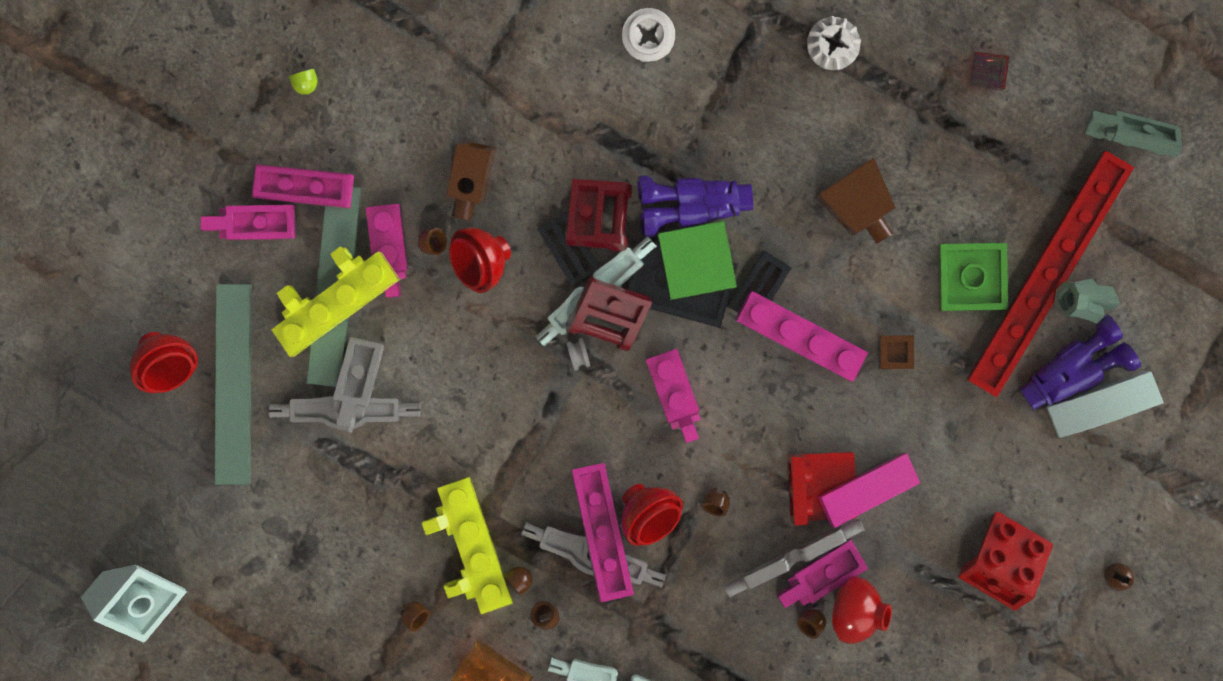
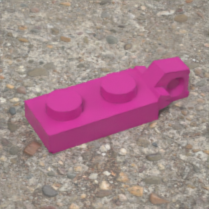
M400 204L366 207L371 256L378 251L382 252L398 277L406 279L408 264ZM400 281L385 291L386 298L401 296Z
M295 205L226 206V208H219V216L200 217L201 230L219 231V239H296Z
M677 348L646 359L668 423L670 422L672 430L680 427L686 443L699 439L693 423L701 420L698 413L699 408Z
M848 539L847 542L833 548L794 572L787 579L790 586L777 593L776 596L784 608L789 607L798 600H800L803 606L809 602L813 604L840 587L852 576H858L866 571L868 566L852 540Z

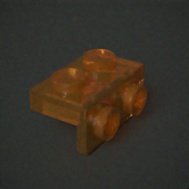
M477 640L451 681H532L533 676Z

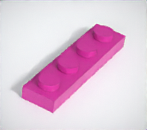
M749 291L734 320L851 382L855 380L868 354L863 349L753 291Z
M605 463L573 469L571 474L599 601L601 603L633 596V587Z

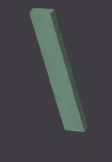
M353 187L351 209L325 206L316 296L339 280L336 275L342 271L330 255L340 246L346 247L355 259L362 188ZM349 317L311 344L307 384L336 387L345 357Z
M216 284L215 485L251 484V284Z

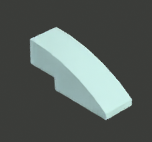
M1141 371L1113 383H1105L1046 408L1058 438H1062L1122 419L1164 402L1152 372Z

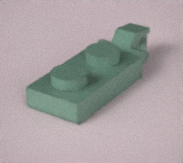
M1093 110L1085 125V134L1098 139L1106 138L1109 141L1119 142L1124 146H1134L1150 150L1159 155L1165 154L1177 158L1182 150L1179 126L1121 111H1116L1114 115H1109Z

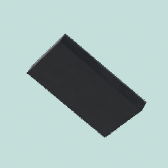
M651 241L657 247L641 259L644 265L631 276L627 290L650 297L652 301L651 310L721 328L731 289L670 300L660 243ZM732 262L734 274H736L738 264Z

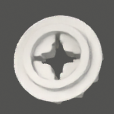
M653 8L640 9L631 14L624 23L622 30L623 45L630 56L642 62H657L669 54L674 45V25L671 19L660 10ZM658 25L654 37L659 45L648 41L639 46L643 35L638 26L649 31Z
M830 16L819 20L812 27L807 39V48L810 57L817 65L828 70H840L849 66L858 56L861 38L857 32V27L847 21L846 18ZM840 31L839 42L844 47H837L832 51L831 55H828L830 43L825 41L826 39L824 38H832Z

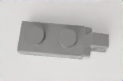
M354 337L349 339L333 396V410L339 412L336 422L339 431L352 433L356 416L364 417L384 350L382 343Z

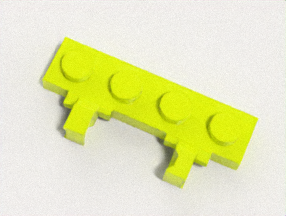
M340 246L330 254L342 271L336 275L339 279L336 283L312 300L309 297L302 300L298 292L291 285H287L276 293L286 307L281 312L285 320L271 330L289 357H295L401 280L382 252L378 251L364 261L361 256L354 259L346 247Z
M470 476L438 487L437 490L443 505L435 508L438 516L421 522L426 535L445 528L448 536L453 534L465 567L460 570L461 578L444 584L447 597L452 598L465 593L467 600L475 597L481 614L513 604L511 593Z

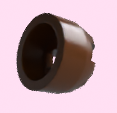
M427 228L418 235L419 244L417 245L421 252L428 255H439L445 250L447 239L441 229ZM429 239H434V245L429 244Z
M714 488L706 493L701 507L711 515L723 517L727 515L730 498L726 491L720 494L717 493V488Z
M1114 563L1106 569L1104 579L1109 587L1117 591H1124L1133 584L1134 575L1128 566ZM1115 572L1127 577L1126 582L1123 583L1114 579Z
M524 567L512 568L504 575L505 579L520 596L532 584L531 572Z
M415 601L405 604V610H402L400 613L401 621L413 632L421 629L430 617V611L424 605Z
M548 601L538 602L530 613L532 623L542 630L553 629L560 620L558 609Z
M816 609L807 610L797 620V626L800 631L812 639H817L827 624L825 615Z

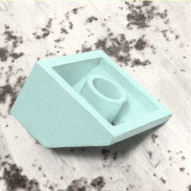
M131 565L103 571L81 596V599L94 621L141 642H145L187 591L185 588L142 567Z

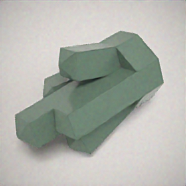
M1093 278L1077 282H1063L1056 289L1054 305L1059 314L1086 319L1094 323H1098L1105 316L1104 310L1113 311L1120 304L1113 286H1099Z

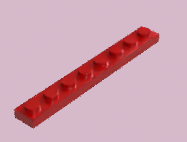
M1106 150L1101 152L966 381L997 398L1052 307L1056 289L1063 282H1067L1135 167Z

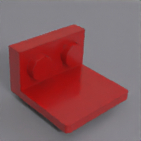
M854 453L787 454L790 522L793 525H808V521L828 520L817 496L855 477Z
M996 512L991 518L977 556L962 566L958 578L1016 611L1035 598L1053 544L1004 514Z

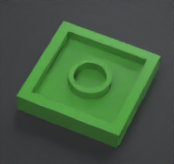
M724 221L658 234L670 300L737 287Z
M1007 243L939 244V311L1008 310Z

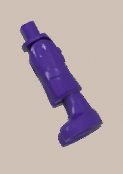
M638 176V197L641 205L676 200L678 203L677 207L642 208L640 218L643 238H646V236L649 238L654 237L658 229L667 223L677 221L681 228H690L704 225L709 221L739 216L740 211H751L754 209L751 184L737 185L736 181L702 180L701 178L693 177L677 178L674 186H663L655 183L650 176Z
M1106 314L1097 323V330L1091 338L1084 343L1076 339L1062 348L1055 358L1042 366L1035 374L1029 376L1031 381L1019 388L1032 410L1045 403L1050 406L1052 403L1061 401L1079 391H1088L1104 382L1103 373L1108 370L1123 368L1126 371L1133 372L1141 367L1137 354L1126 342L1120 343L1094 362L1091 360V355L1123 338L1119 326L1110 315Z

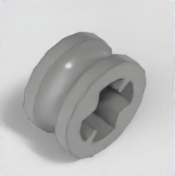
M579 338L577 343L566 342L574 370H579L581 365L590 367L583 338Z

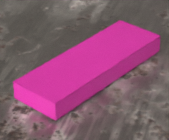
M256 164L252 198L351 209L354 175Z
M901 453L817 497L830 526L836 528L920 484V481L908 454Z

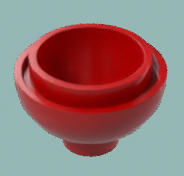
M468 227L460 229L453 234L449 247V257L452 268L461 283L474 292L485 293L499 283L504 273L505 261H508L511 257V249L504 237H494L483 229Z
M150 332L141 337L138 347L132 355L129 365L130 376L134 385L143 392H168L180 387L190 378L197 367L198 356L194 348L185 339L171 334Z
M643 484L633 485L622 496V502L625 504L621 516L622 532L628 542L636 546L650 545L660 541L678 524L683 509L682 500L670 489L662 487L645 488Z
M852 576L841 585L837 593L832 614L833 630L842 643L857 644L865 641L876 630L886 631L892 617V607L890 604L882 603L877 589L868 580Z

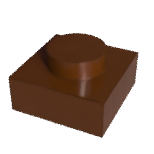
M914 335L878 336L879 369H914Z

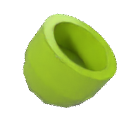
M314 69L288 76L291 86L299 94L308 95L317 87L318 81Z

